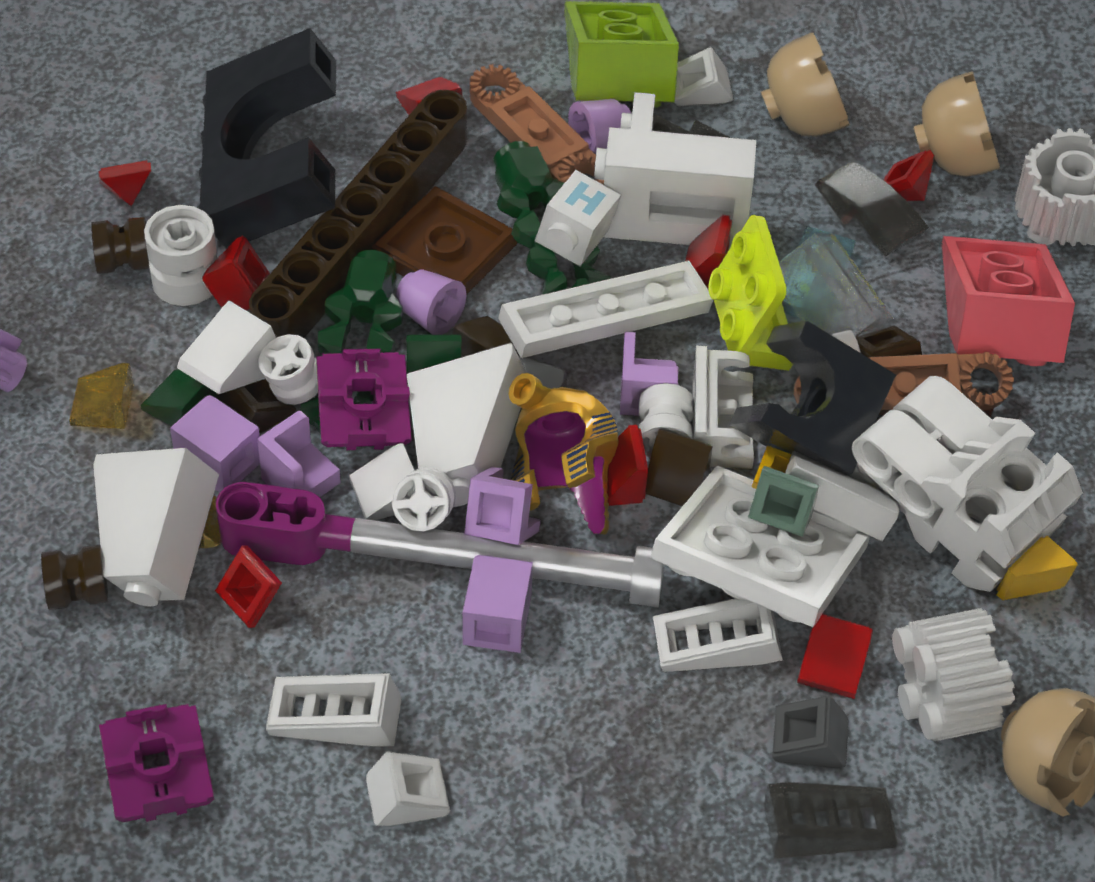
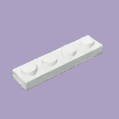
M685 261L505 303L501 306L498 319L520 357L525 358L709 313L713 299L710 297L709 290L690 261Z

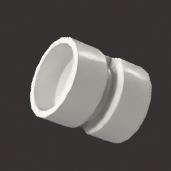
M176 205L156 212L147 221L144 229L153 291L161 300L172 305L189 306L209 299L212 294L204 284L202 276L206 269L217 259L212 219L206 212L194 206Z

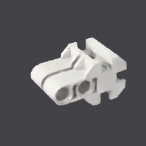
M929 376L894 406L893 410H889L852 444L853 455L858 465L907 510L905 516L915 541L930 554L936 549L939 542L959 559L952 574L969 588L991 592L1002 581L1008 568L1038 539L1046 535L1050 537L1062 525L1067 517L1063 513L1076 504L1083 494L1073 466L1058 452L1046 465L1027 449L1035 432L1025 423L1018 419L995 417L992 420L954 385L939 376ZM970 517L975 518V519L978 520L980 523L975 522V521L972 520Z

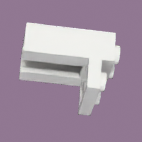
M634 92L632 113H622L621 128L609 127L607 149L597 148L594 179L604 180V186L621 194L609 230L604 237L690 245L698 235L721 215H729L732 220L730 249L734 236L742 230L749 219L754 181L756 140L652 131L655 94Z

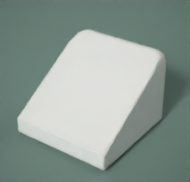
M712 47L678 62L675 104L677 106L724 104L733 101L727 69Z
M403 443L389 448L349 475L351 485L363 515L367 520L376 521L395 515L392 507L393 493L397 485L414 471Z
M386 752L366 775L373 819L377 826H392L445 817L450 812L439 759Z

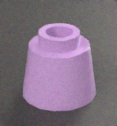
M615 99L575 102L570 107L568 123L589 144V149L596 155L597 148L607 149L609 127L621 128L622 113H631V111L625 104H620Z
M422 269L406 274L401 279L396 291V296L403 307V312L432 335L445 334L456 324L461 317L467 297L466 288L462 282Z

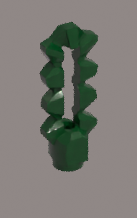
M524 141L511 142L500 148L493 159L496 167L495 180L500 189L496 204L500 211L517 219L511 234L517 243L530 249L526 258L527 269L536 277L545 280L542 295L567 289V279L564 272L559 271L557 268L558 260L554 252L535 241L540 222L535 212L531 211L541 202L546 209L547 204L564 183L552 178L538 146L531 147L529 143ZM598 246L594 248L581 266L572 262L576 283L572 288L613 278L591 267L596 262L600 253Z
M365 250L359 252L353 258L344 288L326 297V315L336 324L318 331V349L321 354L343 353L351 328L352 316L359 322L373 323L370 328L366 349H381L380 353L396 351L395 341L386 332L402 324L403 307L394 296L397 279L395 273L396 262L391 256L376 250ZM357 391L354 397V404H372L371 401H373V395H370V391ZM317 393L315 397L302 403L299 411H302L309 418V424L315 426L320 433L319 399Z

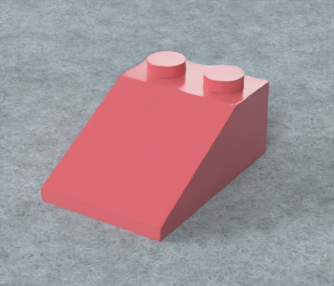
M943 236L942 253L948 329L956 353L959 355L989 352L992 355H999V358L1015 359L1021 364L1034 367L1044 366L1047 362L1064 363L1075 302L1046 244Z

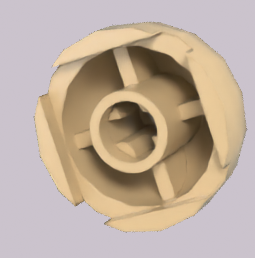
M813 32L791 41L780 48L772 57L767 69L769 89L762 91L761 94L772 120L781 116L791 131L801 136L817 137L847 127L850 123L830 70H828L825 61L822 60L824 55Z
M973 71L952 77L938 84L927 94L922 105L923 124L914 126L920 151L931 150L935 155L934 160L939 168L952 175L967 177L1000 169Z
M1067 688L1039 692L1022 704L1018 710L1009 714L1001 730V740L1003 742L1002 758L1008 779L1017 792L1031 802L1060 816L1069 815L1065 808L1073 799L1075 805L1083 807L1095 793V697Z

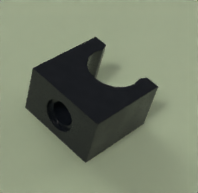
M807 320L775 326L766 344L772 352L785 356L795 366L801 382L799 403L791 414L779 404L773 403L737 407L729 425L766 447L771 446L790 454L796 451L845 475H852L857 465L852 451V444L876 422L896 374Z

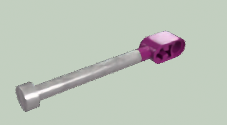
M251 482L230 484L218 494L216 499L221 544L228 553L236 556L241 546L248 545L261 560L293 565H308L319 560L326 552V549L472 569L474 557L484 555L533 562L532 578L629 591V603L659 607L665 564L650 558L653 549L650 547L637 546L635 557L531 542H523L520 545L438 529L415 531L402 524L325 514L323 501L313 492Z

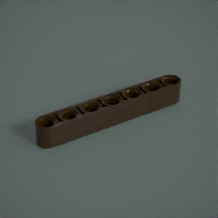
M437 90L424 97L335 199V208L325 211L253 292L249 299L250 313L271 325L276 338L287 334L305 338L325 315L326 297L344 288L353 258L361 251L372 250V246L430 191L463 152L467 145V102L462 95L451 90Z

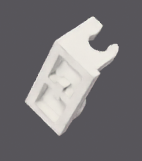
M696 346L692 380V396L694 399V414L692 418L693 440L713 446L710 467L718 465L724 468L752 469L754 461L753 439L729 424L737 407L753 405V374L724 370V368L730 366L738 368L749 367L750 357L739 351L707 350V346Z

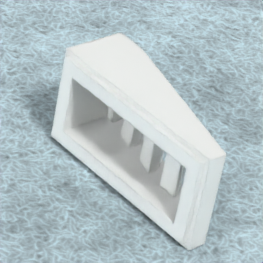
M734 598L653 616L660 665L663 672L762 665L783 660L773 610L750 600ZM757 625L759 634L748 636L746 626ZM733 627L735 639L725 641L722 628ZM709 629L712 644L701 646L699 630ZM675 631H686L689 649L678 651Z
M389 673L276 677L266 731L271 736L362 746H394L401 706V694ZM296 697H305L302 715L293 717ZM321 699L327 700L325 716H318ZM345 702L352 703L350 715H343Z

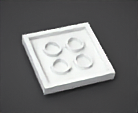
M717 465L657 536L650 558L669 566L671 570L680 575L693 576L717 586L734 598L747 599L771 609L788 621L801 622L814 627L866 550L871 536L816 510L813 511L803 537L748 518L756 489L751 487L754 480Z

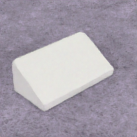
M794 451L792 453L785 473L819 485L814 510L880 541L884 540L899 514L898 502L892 496L799 452Z

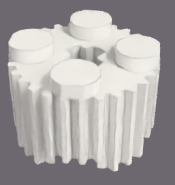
M1068 128L1067 132L1057 129L1056 134L1051 137V140L1045 139L1044 145L1041 143L1036 144L1035 149L1031 148L1029 155L1025 156L1015 196V210H1018V218H1023L1022 224L1024 226L1028 225V237L1038 244L1050 245L1058 240L1060 245H1064L1065 242H1069L1071 246H1075L1076 242H1080L1082 245H1095V144H1092L1091 136L1085 134L1083 129H1079L1078 132H1074L1072 128Z
M982 608L909 622L905 627L894 629L892 635L894 652L899 663L903 664L905 668L904 677L907 680V684H902L898 687L899 704L906 720L918 718L922 732L928 740L940 741L1002 727V721L1004 720L1003 715H1001L1003 713L1002 706L1012 704V701L1015 700L1012 691L1014 683L1011 680L1013 672L1007 660L998 662L995 649L990 644L991 638L989 635H986V633L995 632L996 629L992 616L987 615V611H982Z

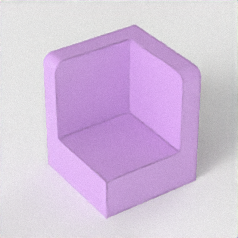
M625 332L620 415L639 416L640 394L646 388L662 383L678 385V366H676L675 361L634 358L636 332Z
M209 395L203 398L170 427L173 449L187 448L219 474L215 488L219 493L228 485L241 482L260 464L257 438L260 437L259 427L213 396Z
M297 411L257 438L261 478L267 485L307 490L321 497L341 483L340 469L311 444L309 418L302 411Z
M490 467L470 479L464 534L520 545L539 532L540 520L529 517L533 484L503 479V468Z
M484 555L474 557L463 608V645L521 653L532 594L533 562Z

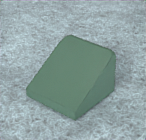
M764 466L748 518L803 537L814 511L819 485Z

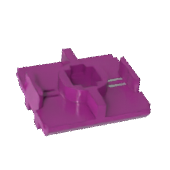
M343 349V353L316 356L322 445L325 447H346V451L356 450V447L374 446V450H384V446H395L400 443L406 445L411 442L409 387H407L405 355H399V352L380 353L381 349ZM370 391V395H373L374 404H354L353 392Z
M167 704L125 712L126 717L107 720L105 724L99 725L115 820L124 823L145 818L146 822L157 820V815L176 812L177 815L186 814L187 809L205 806L214 800L196 705L189 706L185 704L167 708ZM165 752V756H169L170 765L144 770L143 760H146L145 756Z

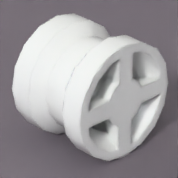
M287 334L273 339L262 349L258 359L259 369L269 382V387L277 400L285 404L296 405L305 403L316 396L318 393L316 358H314V352L306 339L298 335Z
M424 467L414 470L397 485L393 493L392 507L396 518L402 525L411 530L427 531L434 529L445 520L455 505L456 492L453 482L445 473L436 468ZM425 485H426L427 490L431 491V493H432L433 495H438V496H431V494H430L429 492L425 491Z

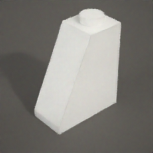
M512 343L407 374L418 469L424 467L436 468L449 477L453 482L456 492L454 507L463 506L468 503L470 479L490 467L501 468L521 407L511 402L509 388L518 375L527 373ZM425 485L426 491L429 492V493L431 494V496H438V495H433V494L431 493V491L427 490L426 485Z
M187 448L96 454L93 467L103 577L124 591L123 595L127 600L138 605L156 606L159 601L184 600L219 474Z

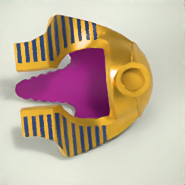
M530 373L518 375L509 388L511 402L522 408L515 428L520 446L510 480L533 484L530 511L538 508L540 505L538 491L568 487L574 492V497L578 500L577 504L581 508L584 520L588 522V528L594 534H607L609 530V504L607 502L609 498L607 494L608 467L618 446V430L612 414L599 400L587 391L566 387L549 389L543 386L542 382Z

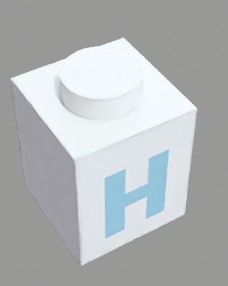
M575 170L547 204L535 241L581 266L608 232L621 194Z

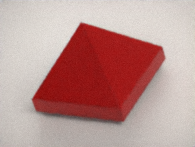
M924 150L894 163L875 190L873 196L877 201H925L935 156L931 150Z
M146 160L100 168V171H98L99 183L132 207L151 173L150 162L147 163Z
M245 545L239 549L215 591L248 628H255L282 582L251 548Z

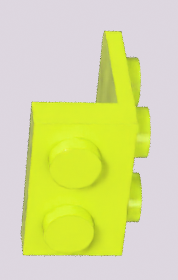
M751 215L742 230L734 236L731 248L720 266L713 270L709 279V295L714 300L720 321V334L726 342L728 351H739L749 355L750 366L789 371L793 364L785 356L772 352L766 344L775 326L788 324L782 305L786 296V284L765 217Z

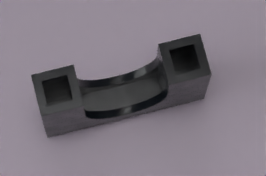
M311 28L206 72V91L203 96V106L205 109L204 130L201 132L203 145L202 167L199 169L201 182L200 204L197 208L206 212L212 219L215 237L226 249L241 236L247 238L248 241H252L335 208L336 169L309 137L258 158L249 159L259 139L275 123L290 114L336 96V59Z

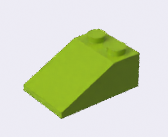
M565 1L564 12L570 78L576 101L615 99L617 101H632L633 104L634 92L655 94L654 108L660 107L662 102H675L679 43L660 3Z

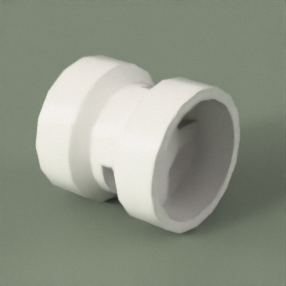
M662 383L650 386L640 394L639 416L642 422L639 428H641L645 455L651 458L659 429L693 439V428L689 422L694 414V399L686 388L677 384Z

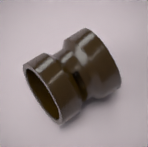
M145 217L129 218L122 227L113 225L108 220L91 222L93 253L97 274L112 273L117 267L124 266V264H128L133 270L150 269L144 235Z
M100 545L82 547L79 553L65 555L60 550L41 553L43 585L49 610L67 608L72 601L85 600L90 605L108 602L107 579L103 577Z

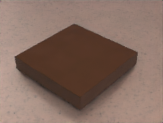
M435 186L372 246V250L391 256L396 262L395 272L403 277L408 273H414L421 269L462 282L466 288V294H468L518 243L511 234L513 228Z

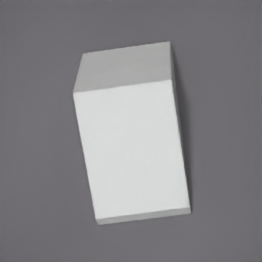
M228 300L180 357L177 368L214 392L221 394L265 379L259 369L258 359L262 349L275 339L276 336L271 325Z

